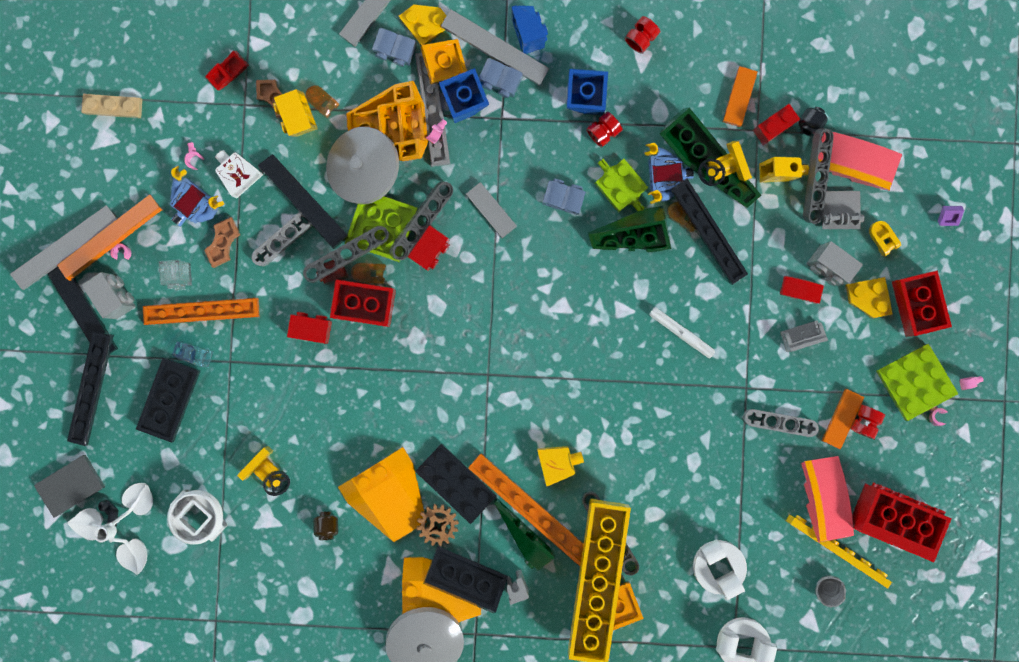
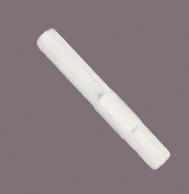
M654 307L650 316L709 359L714 355L715 350L692 332L682 327L658 308Z

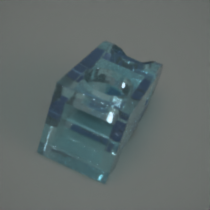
M176 341L172 356L199 367H209L214 351Z

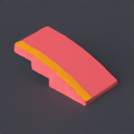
M825 132L821 139L822 143L826 140ZM833 132L834 139L829 172H832V175L851 179L852 182L890 191L902 154L861 139ZM820 152L818 155L819 162H821L824 157L822 152Z
M839 456L809 460L801 463L807 481L804 484L809 500L806 506L818 543L854 536L850 499Z

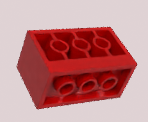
M874 482L872 485L864 484L852 514L853 529L932 562H935L952 518L945 516L946 512Z

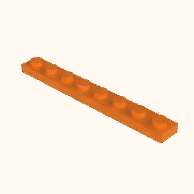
M480 453L468 468L580 566L584 543Z

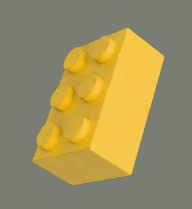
M296 89L274 97L275 103H273L277 115L280 114L283 122H280L285 134L297 137L318 129L304 92Z

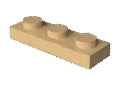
M83 94L81 113L86 115L141 118L142 99Z

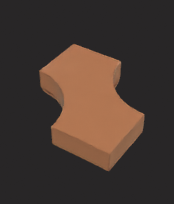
M275 79L256 80L257 100L265 101L274 108V97L282 95L278 89L277 81ZM275 111L276 118H277V119H282L281 115H280V114L277 115V113H276V111Z
M232 217L214 224V240L204 250L213 268L231 260L230 246L234 239L240 236V232Z

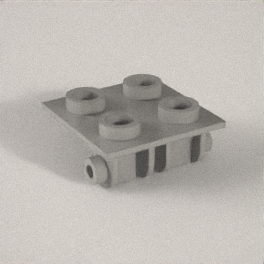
M826 191L822 229H861V222H864L865 217L861 215L860 191Z

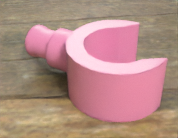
M442 119L440 123L432 126V132L426 137L428 141L435 144L439 140L445 128L444 126L447 124L446 120Z
M191 142L187 144L189 153L185 156V164L193 170H198L191 165L190 160L194 156H198L203 160L204 158L196 152L194 143Z
M118 243L111 249L110 253L112 258L117 260L118 251L124 248V258L129 260L131 250L129 247Z
M983 377L960 379L961 390L977 387V384L983 382Z
M937 406L930 409L929 421L934 426L945 425V423L936 420L935 414L937 412L945 414L948 411L943 408H937Z

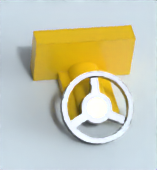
M732 141L726 144L729 154L717 159H707L700 164L698 175L704 184L716 186L724 180L725 176L734 172L737 173L739 180L746 181L752 178L739 141ZM702 166L706 169V174L709 177V182H707L702 176ZM721 178V180H720L719 182H717V183H712V182H713V179H714V180H718V179Z
M266 446L237 476L243 481L254 473L263 481V489L268 495L278 496L287 491L290 486V479L285 472L280 471L268 459L273 450ZM287 481L286 486L281 491L276 492V488H279L282 482ZM265 485H267L269 488L272 487V492L268 491L265 488Z

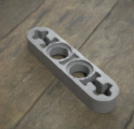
M300 213L296 214L252 253L253 263L258 266L268 265L312 226L310 223H302L299 226L302 229L299 231L293 223L300 224L302 222V215ZM294 228L295 235L292 238H287L285 235L286 229ZM279 240L281 243L280 248L275 251L272 250V241ZM267 247L268 251L273 253V255L267 253L264 256V262L257 261L259 259V253L263 255L267 252L264 248Z
M755 409L746 410L743 414L744 423L752 427L806 437H813L819 431L818 424L810 419ZM754 412V416L762 418V425H760L761 421L753 420L751 423L748 415H752ZM769 416L776 418V424L772 427L766 423ZM789 419L795 422V427L792 430H788L785 427V423ZM810 423V426L813 427V430H809L808 433V430L801 429L799 427L800 425L808 426Z

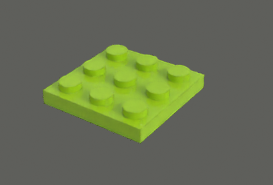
M384 196L373 203L358 204L347 234L348 238L344 244L377 226H383L388 230V240L383 245L370 251V253L400 263V260L391 257L390 248L418 208ZM378 230L374 234L377 240H383L386 236L382 230ZM410 231L407 232L406 239H408ZM360 240L357 246L359 249L365 250L368 248L369 243L366 240ZM397 246L395 255L401 257L404 249L401 246Z
M929 343L876 371L905 421H909L958 395L957 390Z

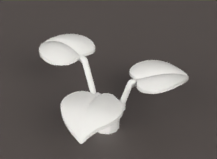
M137 483L126 489L122 496V504L129 509L113 522L101 525L103 522L102 515L96 509L87 508L79 512L67 523L78 535L87 540H96L98 542L109 540L110 543H124L117 549V560L124 568L134 572L136 575L143 570L146 564V546L137 538L129 542L126 539L114 538L117 532L115 524L132 511L136 515H144L151 510L153 497L146 483Z

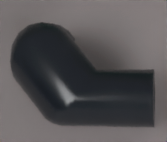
M104 500L99 502V511L105 512L108 515L107 523H111L118 518V509L111 501Z

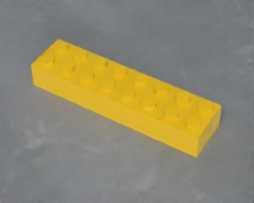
M590 499L568 646V658L570 660L583 662L609 661L631 511L628 504Z

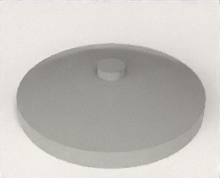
M370 127L351 129L335 141L328 154L326 171L329 184L339 197L355 204L373 203L385 196L394 185L399 170V156L392 140L379 130Z
M433 607L416 608L403 613L391 624L386 635V652L391 662H457L464 647L463 631L456 618L444 610Z

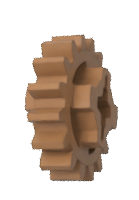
M435 503L433 509L427 506L426 513L421 511L423 518L417 519V522L421 523V525L417 526V530H422L419 536H425L424 542L427 543L430 540L432 546L435 545V542L442 546V541L448 544V538L454 539L455 535L453 532H458V528L454 525L459 524L456 519L453 520L456 517V513L450 514L451 507L445 510L444 504L437 508ZM436 513H443L445 515L439 516ZM429 517L430 524L425 527V521ZM434 522L441 523V528L434 527ZM451 522L450 529L446 532V525ZM431 534H437L440 537H434Z

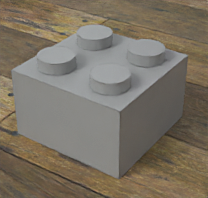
M832 241L820 245L806 263L810 266L812 272L817 275H823L826 278L825 281L832 286L849 284L863 266L862 263Z
M100 272L81 285L102 318L118 319L136 307L134 297L131 293L126 292L123 287L124 282L119 276Z

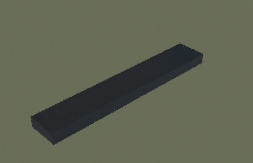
M273 154L258 165V168L333 250L348 238L343 229Z
M688 178L670 189L729 283L733 285L748 275Z
M58 266L47 273L89 343L93 330L108 333L75 278L70 281L66 279ZM112 341L110 354L118 349L114 341Z
M97 330L92 331L68 434V442L83 446L89 444L114 337L112 334Z

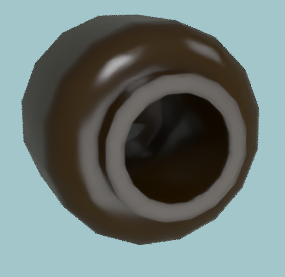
M320 512V516L313 519L314 536L318 537L320 541L333 540L334 536L338 535L339 532L338 517L331 515V512Z

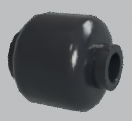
M820 107L807 108L798 122L800 131L807 136L813 137L816 130L824 129L828 117Z

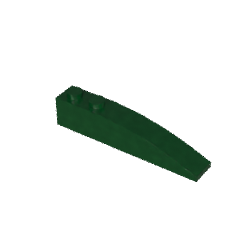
M690 107L683 108L659 133L680 160L697 173L700 164L705 160L717 159L727 154ZM702 166V176L709 181L706 169ZM736 172L725 176L724 180L716 185L717 188L745 208H748L762 196L749 179L746 181L739 180ZM721 178L718 179V180H714V179H713V182H712V183H717V182H719V181L721 180Z

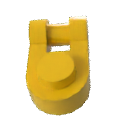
M878 221L870 226V237L877 245L882 256L886 257L890 254L891 250L901 246V242L886 222ZM886 238H888V239H889V243H888V244H885V242H884L883 240H885Z

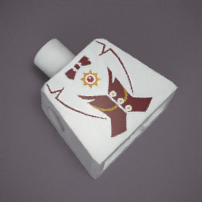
M222 150L215 156L221 163L215 171L230 195L236 199L263 176L262 172L236 152L229 156Z

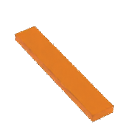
M148 195L57 266L65 278L70 281L162 211L161 207L151 195Z
M258 298L143 306L144 325L260 317Z

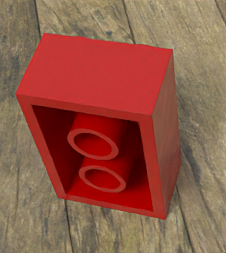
M938 270L891 281L905 337L918 336L952 327Z
M336 280L330 318L390 327L396 289Z

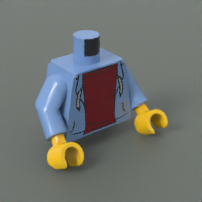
M655 143L646 144L645 146H648L650 151L645 152V155H653L648 159L651 190L648 195H652L654 198L653 201H650V204L668 201L674 197L670 189L685 178L693 179L694 170L690 167L682 168L680 158L658 147Z
M179 166L171 170L173 182L170 205L177 210V213L171 220L181 227L186 219L193 223H202L213 219L219 207L224 205V202H217L218 195L211 197L191 180L183 179V176L187 174L185 169L179 172Z

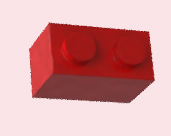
M788 104L752 131L764 146L798 122L800 118L792 106Z
M429 225L408 258L427 271L430 268L433 270L439 262L437 259L441 253L444 254L450 246L448 242L450 240Z
M297 312V315H290L287 337L328 344L332 321H327L326 316L316 315L315 318H309L308 313Z

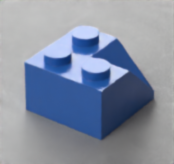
M512 6L511 19L522 52L528 54L545 48L548 31L545 23H541L539 12H535L534 6Z
M475 68L439 82L454 123L472 117L489 105Z
M569 69L567 109L583 114L603 115L606 110L608 72Z

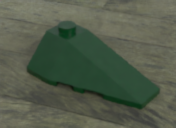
M663 205L643 209L588 232L592 249L616 250L618 248H628V251L645 249L646 252L672 249Z
M497 498L494 504L523 557L526 559L524 562L531 569L535 567L539 571L555 558L553 549Z

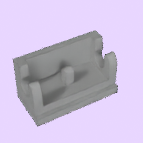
M818 321L780 332L786 352L796 351L828 341L824 327Z
M522 570L516 571L517 583H512L510 576L507 578L510 605L529 598V591Z

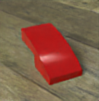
M233 50L221 64L217 63L205 77L220 91L237 78L249 64L237 51Z
M784 276L780 295L820 304L824 285Z

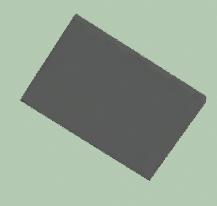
M82 455L38 482L34 487L53 518L105 488V485L88 457Z

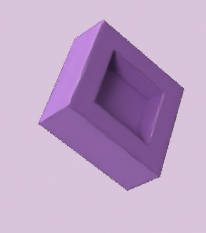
M943 206L938 218L939 225L959 226L965 211L962 206Z

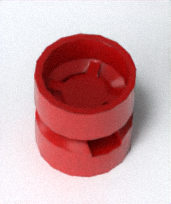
M642 16L635 24V29H631L624 39L633 50L643 54L650 46L649 41H654L661 31L651 19Z
M608 111L599 117L598 123L594 122L586 128L591 139L600 148L610 141V137L617 136L623 130L618 120Z
M861 405L857 414L859 419L854 420L851 430L875 440L879 431L877 426L882 424L886 415L871 407Z

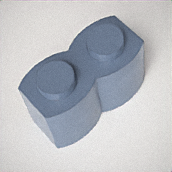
M380 28L372 51L381 60L386 61L388 58L394 60L393 63L398 66H410L417 43L411 38Z
M487 58L479 80L484 89L489 91L495 89L499 91L498 94L502 97L509 98L510 96L514 98L523 78V73Z
M559 179L549 180L542 204L579 215L586 191L582 190L583 187L572 184L571 187L566 186L564 181Z

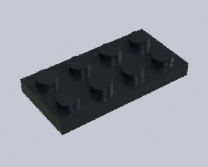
M163 357L136 430L171 443L174 442L201 370Z
M442 443L415 471L469 524L497 497L487 485Z
M438 546L423 584L494 614L497 611L508 576Z

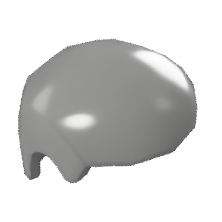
M828 575L822 577L817 582L816 596L824 606L830 608L838 607L845 601L846 588L838 577Z

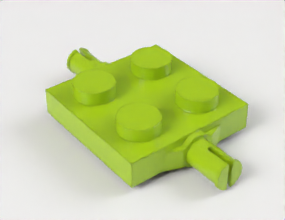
M604 158L600 160L597 164L603 169L604 174L594 184L618 213L631 204L637 211L643 210L645 207L639 202L638 198L649 187L629 163L623 159L617 165L610 167Z

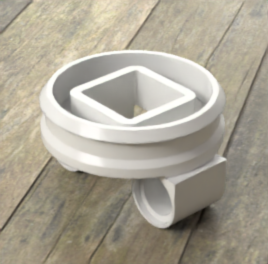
M185 489L170 504L167 515L168 526L172 534L181 542L186 544H201L208 540L213 542L227 527L219 501L206 491H190ZM194 505L208 516V519L198 530L182 518Z
M717 539L700 547L693 561L694 575L700 585L711 593L724 594L727 600L745 592L742 583L746 577L747 563L742 552L733 544ZM726 557L732 571L714 579L707 563L711 565Z
M740 617L730 620L722 627L718 634L716 651L724 662H774L778 646L775 643H771L767 631L761 624L753 619ZM737 634L755 637L750 656L736 652L739 641Z

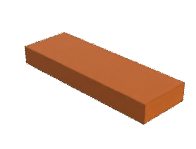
M741 66L738 67L722 122L737 127L742 126L758 71Z
M848 389L844 390L821 441L838 449L842 448L863 402V396Z

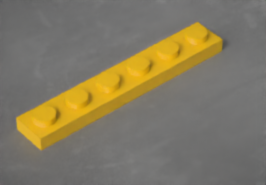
M789 514L785 520L786 522L818 542L813 526L810 528L805 525L807 523L805 519L798 515L793 517ZM838 541L819 542V544L887 589L892 582L886 579L888 576L886 573L878 568L874 571L870 568L871 563L863 558L860 560L854 557L856 553L847 547L844 550L838 547Z

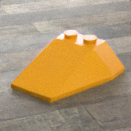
M414 81L395 84L346 113L348 131L357 127L377 129L392 140L397 149L399 161L422 158L428 143L426 139L425 106Z
M404 447L338 486L347 503L393 542L415 530L418 525H421V523L417 522V519L423 518L421 511H424L414 464Z
M404 557L402 614L416 608L433 607L448 612L458 622L481 615V608L423 584L432 561L431 559L425 557Z

